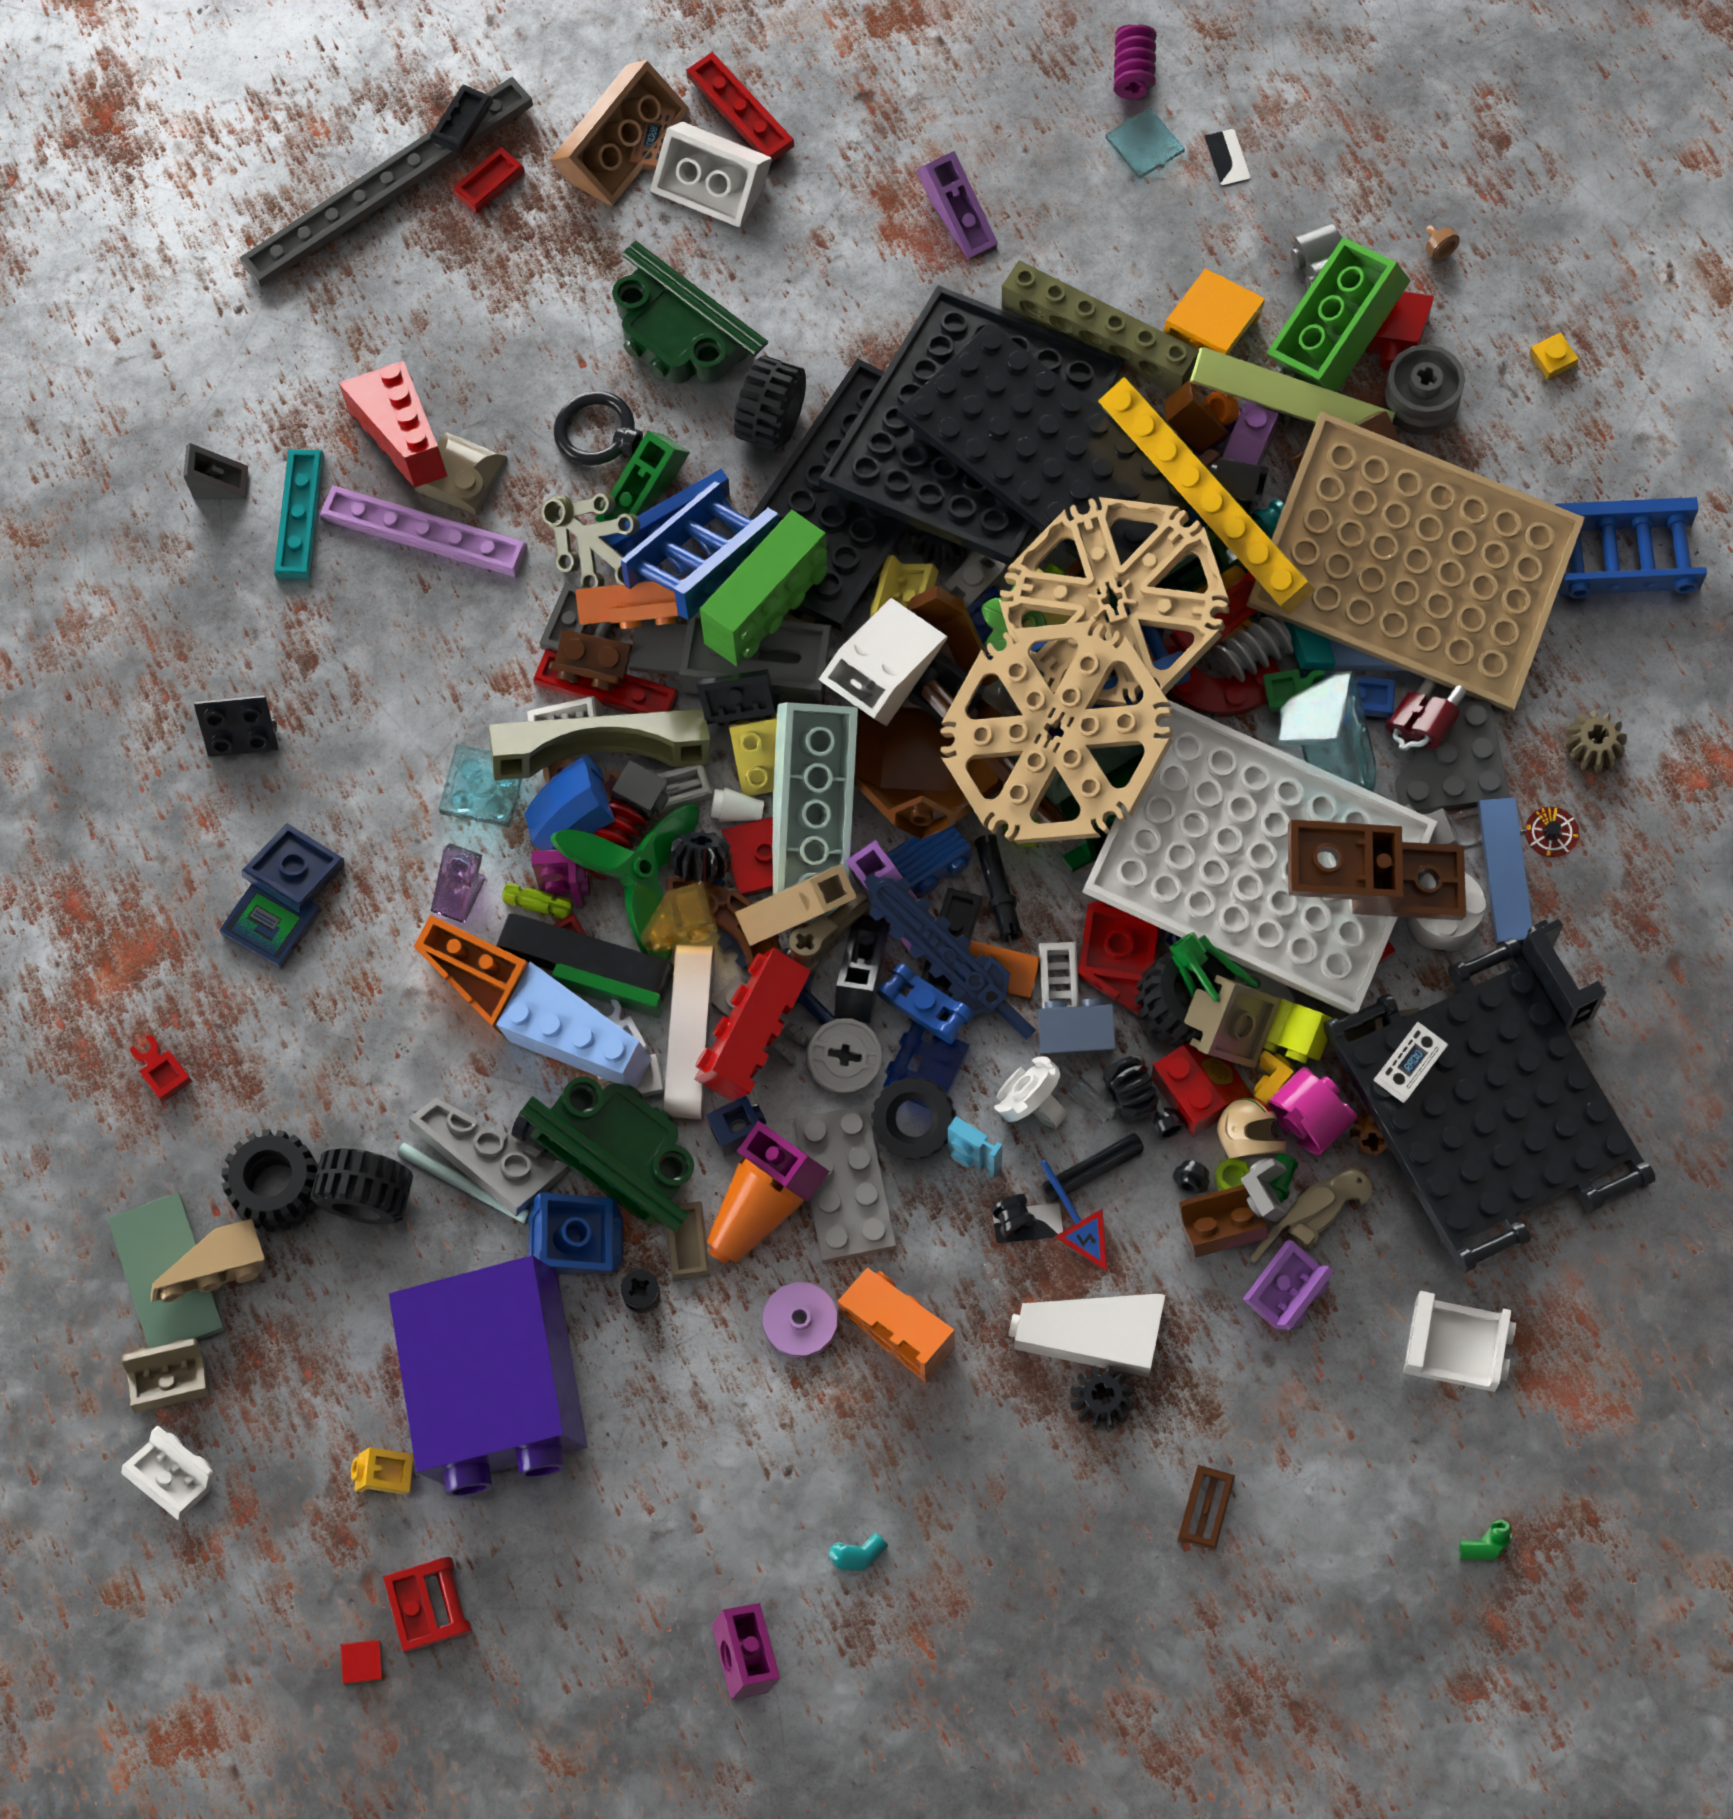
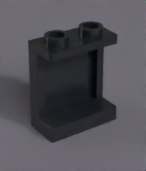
M1560 919L1551 923L1543 920L1533 925L1527 931L1526 939L1522 943V956L1564 1027L1569 1031L1595 1017L1606 992L1599 980L1580 990L1577 988L1553 949L1563 924Z

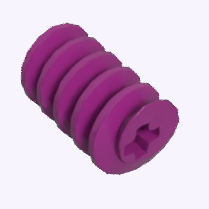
M1128 24L1121 26L1115 32V81L1113 90L1121 98L1139 100L1148 94V89H1151L1156 82V77L1154 76L1156 73V66L1154 64L1156 62V54L1154 52L1156 51L1155 40L1157 32L1154 28L1147 25Z

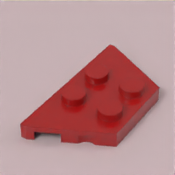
M1100 900L1088 903L1078 978L1139 1017L1137 1011L1141 1009V1005L1135 1004V996L1140 991L1136 987L1138 981L1143 978L1142 974L1154 963L1159 927Z

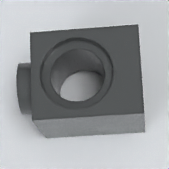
M629 760L612 789L611 800H618L631 806L644 819L650 821L654 812L659 814L662 812L670 797L666 793L668 780Z

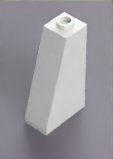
M1145 1294L1022 1303L1020 1315H1012L1009 1336L1015 1337V1350L1092 1366L1096 1365L1101 1368L1111 1365L1115 1371L1149 1377L1165 1295Z

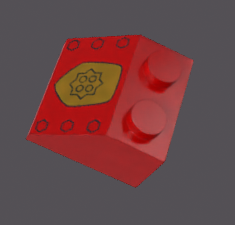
M1189 1043L1152 1065L1151 1077L1171 1108L1177 1110L1182 1116L1186 1125L1185 1128L1193 1138L1217 1123L1221 1113L1230 1103L1242 1098H1254V1095L1230 1061L1205 1054Z

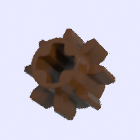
M1369 1111L1361 1117L1357 1115L1358 1118L1354 1121L1355 1128L1350 1129V1141H1358V1153L1366 1152L1373 1154L1374 1157H1378V1154L1385 1149L1390 1150Z

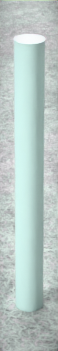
M406 1143L400 1146L397 1156L523 1224L529 1221V1209L526 1208L515 1217L468 1176Z

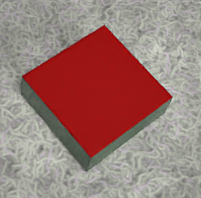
M380 1640L340 1644L343 1685L384 1681L382 1643Z

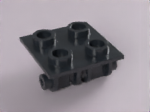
M266 695L194 702L208 757L279 750L275 734L277 732L276 718H271Z

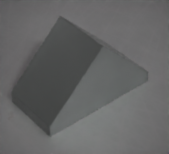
M192 443L186 445L183 477L193 499H243L246 497L249 466Z

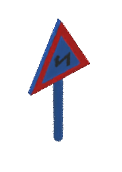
M1042 1160L1040 1162L1042 1169L1075 1225L1054 1237L1105 1271H1108L1103 1208L1081 1220L1048 1162Z

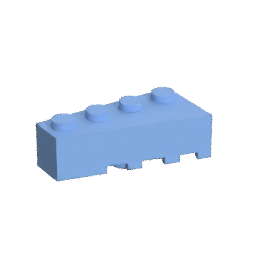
M529 962L496 1024L511 1043L624 1086L627 1084L637 1088L652 1059L637 1039L532 962Z

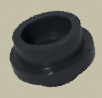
M1186 1160L1182 1162L1181 1166L1175 1168L1173 1180L1178 1188L1185 1193H1203L1207 1191L1210 1185L1208 1178L1210 1173L1201 1163Z

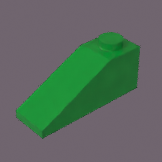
M647 431L610 493L615 500L614 511L609 515L598 514L595 520L597 522L617 519L621 514L639 516L649 510L673 482L690 452L664 434ZM606 502L602 506V510L605 508Z

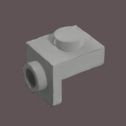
M1273 1158L1262 1159L1254 1163L1249 1168L1250 1173L1242 1177L1241 1181L1250 1195L1247 1198V1202L1252 1211L1258 1217L1262 1216L1277 1222L1286 1216L1287 1212L1269 1182L1285 1173L1287 1169L1283 1163Z

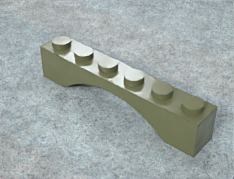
M702 709L489 724L490 754L494 781L531 778L543 768L560 760L594 752L639 754L659 760L672 767L709 764L710 737L707 720L704 718Z

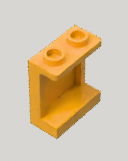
M1205 268L1166 319L1163 332L1197 349L1205 347L1230 356L1231 350L1250 324H1257L1260 320L1265 298Z

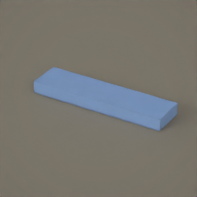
M1516 797L1479 800L1477 804L1495 945L1501 944V942L1510 938H1515L1518 943H1523L1528 934L1527 931L1532 927V918Z

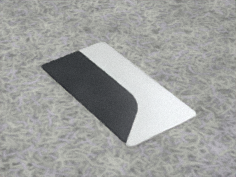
M1234 129L1205 135V140L1221 185L1250 179V174Z
M1054 1203L1027 1206L1028 1212L1035 1216L1037 1224L1032 1229L1010 1238L1002 1237L1000 1220L993 1215L996 1242L1000 1244L1054 1238V1236L1063 1232L1060 1205Z

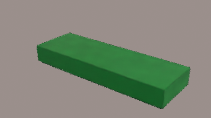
M556 963L552 977L571 992L612 1004L611 1000L614 999L623 1008L660 1018L663 1004L659 993Z

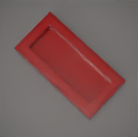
M500 147L452 188L453 193L477 214L525 173L524 166L505 149Z

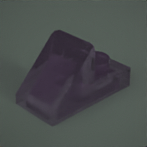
M451 843L444 847L431 912L461 923L467 920L485 881V875L479 873L483 855Z

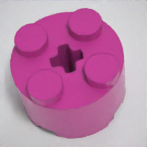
M1303 1067L1293 1075L1268 1101L1270 1102L1269 1106L1274 1110L1278 1118L1276 1123L1286 1134L1292 1131L1300 1138L1296 1143L1315 1156H1319L1358 1118L1354 1110L1337 1097L1340 1093L1338 1086L1326 1076L1321 1080L1318 1079L1307 1067Z

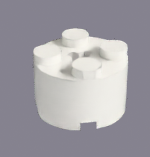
M1428 873L1418 881L1422 887L1427 889H1433L1436 886L1435 879ZM1465 873L1466 917L1462 921L1407 917V926L1413 938L1425 948L1446 950V952L1457 951L1468 945L1477 933L1486 907V900L1479 884L1470 875Z

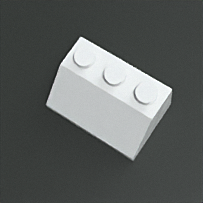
M680 122L668 127L666 130L650 192L740 228L763 190L772 158L685 122Z

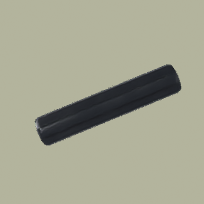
M1132 1133L1056 1175L1065 1193L1069 1194L1141 1154L1144 1151L1143 1143L1136 1133ZM1050 1180L1045 1181L1042 1184V1191L1050 1202L1060 1199Z

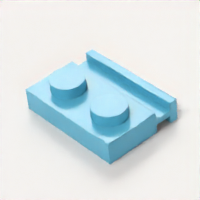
M955 1117L948 1127V1151L951 1152L950 1156L957 1163L967 1168L972 1165L980 1170L984 1166L989 1169V1176L995 1178L1002 1167V1144L997 1142L993 1146L988 1143V1136L960 1118Z

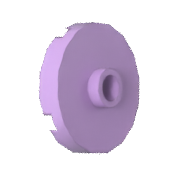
M793 1282L780 1287L769 1297L763 1310L762 1325L768 1342L779 1353L790 1358L812 1357L820 1354L832 1343L838 1329V1312L833 1299L822 1288L807 1282ZM796 1314H805L807 1320L803 1324H796L793 1321Z

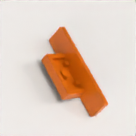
M654 581L638 582L631 589L625 587V584L576 590L578 617L581 625L620 622V629L641 627V620L655 619L656 625L677 623L676 616H680L677 612L674 592Z

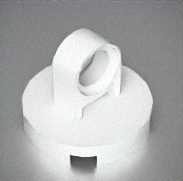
M1046 1056L1036 1057L1031 1060L1035 1066L1027 1071L1020 1067L1005 1081L996 1096L1001 1103L994 1105V1109L1008 1122L1018 1121L1032 1113L1043 1124L1056 1129L1068 1115L1066 1109L1051 1095L1060 1078V1069Z

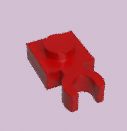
M147 1035L146 1039L151 1045L150 1050L145 1054H141L132 1046L130 1052L138 1063L147 1065L139 1073L161 1103H163L190 1084L192 1080L170 1050L160 1056V1045L153 1036Z

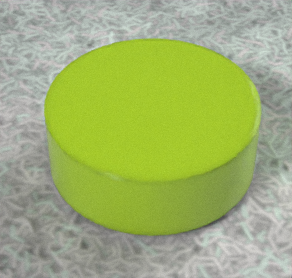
M1238 1158L1223 1160L1217 1166L1214 1176V1183L1218 1191L1244 1185L1241 1178L1250 1173V1166Z

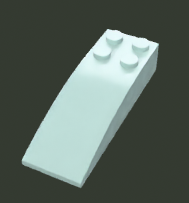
M789 702L781 703L777 706L772 834L773 895L841 864L849 879V867L846 860L850 858L858 707ZM834 908V909H832V910H830V911L824 913V915H825L826 917H828V916H829L831 913H833L837 908ZM817 916V917H815V918H812V919H810V920H808V921H806V922H803V923H812V922H813L816 918H818L819 916Z

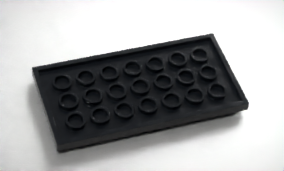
M990 322L897 411V418L1041 532L1064 509L1068 514V520L1072 521L1073 517L1070 508L1073 505L1076 506L1079 514H1087L1090 511L1089 499H1093L1098 509L1101 510L1102 505L1099 497L1179 507L1180 511L1185 510L1186 512L1192 507L1111 416ZM1123 519L1113 523L1111 534L1121 565L1158 528L1156 524ZM1065 539L1058 544L1082 563L1074 540Z
M858 358L749 517V519L753 520L769 508L779 513V521L781 522L793 510L825 532L828 572L818 585L813 584L808 589L804 600L796 609L827 625H831V627L839 631L843 630L883 569L887 557L893 554L911 526L819 487L820 476L885 372Z

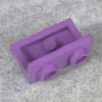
M1286 1241L1242 1300L1274 1329L1290 1330L1300 1325L1307 1315L1306 1309L1313 1299L1320 1297L1329 1286L1328 1279L1334 1271L1329 1266L1319 1265L1294 1241Z

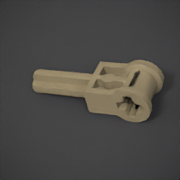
M855 893L856 899L841 905L828 917L821 914L806 928H798L793 931L789 937V951L786 956L811 970L810 973L814 972L818 966V961L835 947L836 938L871 909L872 905L869 902L868 896L864 893Z

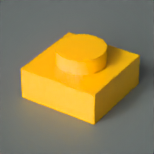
M1561 332L1531 346L1529 352L1547 380L1577 366L1579 360Z

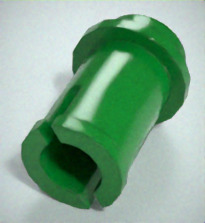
M1277 1154L1275 1160L1284 1164L1287 1171L1269 1182L1281 1204L1283 1200L1289 1197L1290 1193L1287 1189L1299 1165L1295 1158L1287 1154Z

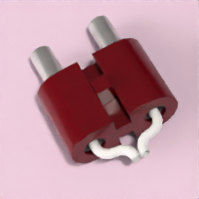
M1425 679L1417 692H1408L1386 723L1385 730L1396 742L1400 743L1398 747L1400 750L1407 751L1411 747L1421 746L1432 749L1438 748L1460 715L1457 706L1466 694V690L1461 686H1455L1447 699L1433 696L1428 701L1427 698L1436 684L1432 680Z

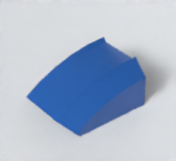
M588 755L579 758L555 775L538 792L525 812L531 843L542 851L557 850L551 842V835L555 832L571 829L592 834L615 821L603 783V772Z
M540 1192L532 1200L528 1216V1256H535L556 1270L558 1274H603L616 1272L623 1262V1217L616 1199Z

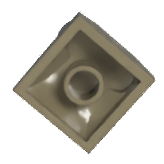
M445 432L437 445L448 477L414 489L418 493L477 516L508 460L507 456Z

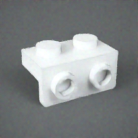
M156 1426L151 1431L149 1442L122 1465L121 1474L179 1520L210 1492L214 1472L204 1458L193 1455L174 1434L166 1433L159 1426Z

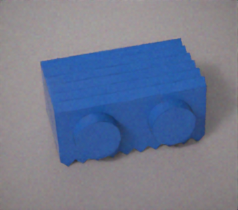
M953 824L947 829L923 839L913 836L886 855L902 877L911 884L910 889L916 896L919 893L926 895L933 891L939 885V880L947 874L955 876L965 870L971 859V847Z

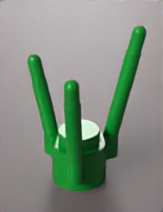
M1191 932L1170 947V951L1173 953L1171 958L1178 966L1192 999L1197 988L1189 971H1194L1214 1002H1218L1220 999L1200 967L1208 960L1205 954L1206 951L1254 989L1258 987V983L1212 945L1205 934L1198 938L1194 932Z

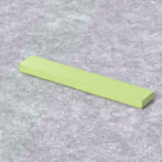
M1205 347L1199 349L1190 380L1191 383L1312 424H1316L1321 411L1352 424L1377 411H1387L1391 422H1393L1395 412Z

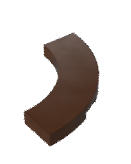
M665 877L669 915L695 916L706 919L723 928L741 948L748 969L758 953L763 955L772 948L782 953L777 935L749 946L735 912L753 903L735 890L730 891L708 881L698 883L694 880L685 881L684 877Z

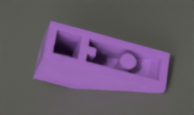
M955 151L916 170L931 203L967 259L998 244Z
M1246 401L1222 458L1261 466L1276 434L1279 413Z

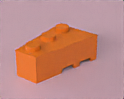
M866 1268L837 1301L839 1312L926 1383L955 1349L954 1329L926 1310L915 1298L905 1295L895 1288V1283L883 1272L878 1271L874 1273L869 1268Z

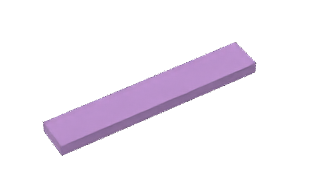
M332 485L320 513L321 520L512 577H516L528 548L526 542L334 485Z

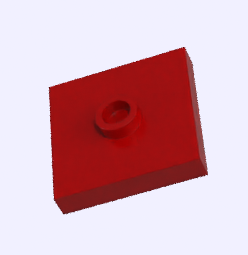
M773 817L721 829L722 836L727 838L730 852H732L730 866L737 892L744 897L773 891Z

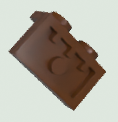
M562 629L555 662H550L549 669L558 672L557 679L578 683L579 677L592 680V687L612 691L613 685L624 687L632 645Z
M1244 1185L1187 1199L1179 1203L1183 1231L1195 1258L1268 1238L1267 1226L1262 1216L1258 1217L1247 1202V1198L1250 1195Z

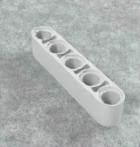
M676 946L664 1094V1111L672 1118H703L706 1086L694 1080L699 1071L695 1067L696 1061L703 1050L709 1046L715 962L714 946Z

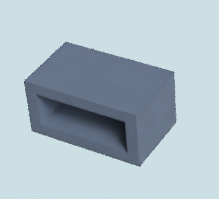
M1104 998L1083 999L1082 1006L1067 1007V1001L1065 1000L1045 1002V1008L1037 1010L1040 1055L1115 1050L1113 1004L1104 1005Z

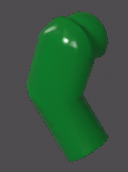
M1496 1520L1491 1524V1528L1481 1540H1460V1560L1492 1561L1498 1559L1511 1544L1513 1538L1511 1525L1505 1520Z

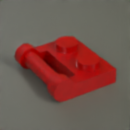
M452 1557L440 1558L383 1576L404 1654L450 1639L462 1638L472 1633L469 1620L464 1619L452 1571L455 1570ZM437 1576L449 1620V1625L438 1627L426 1578Z

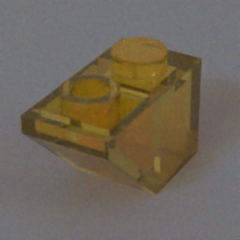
M700 882L666 892L640 936L642 944L647 950L653 949L654 952L667 951L674 948V943L686 939L690 943L700 942L710 938V933L718 931L708 889L704 883Z

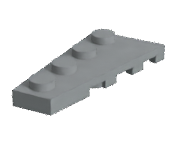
M434 1098L409 1118V1128L515 1217L531 1205L532 1200L540 1192H546L568 1174L569 1166L559 1160H556L554 1163L541 1156L540 1150L528 1144L526 1147H523L507 1139L508 1134L497 1128L490 1130L478 1124L477 1118L438 1098Z

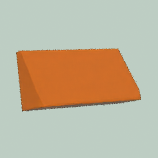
M970 941L971 943L967 950L976 958L982 954L987 958L992 955L1010 972L1007 994L1031 1000L1040 967L1039 957Z

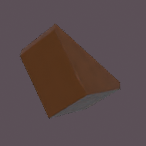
M1189 379L1164 401L1166 420L1185 441L1202 455L1229 433L1197 385L1191 383V379Z

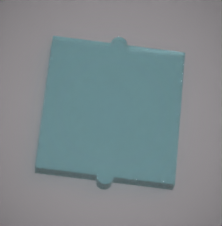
M1151 107L1132 119L1126 118L1124 124L1107 133L1105 137L1139 179L1159 167L1165 168L1167 162L1185 152L1184 146Z

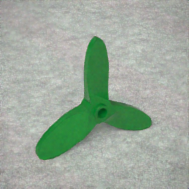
M687 804L670 812L651 829L635 851L621 847L594 834L578 830L564 829L551 835L553 846L566 858L584 868L620 881L624 886L626 913L640 951L668 961L673 949L672 925L668 904L657 880L658 869L669 861L670 849H672V842L676 840V836L680 834L687 835L688 831H694L698 823L699 808L694 804Z

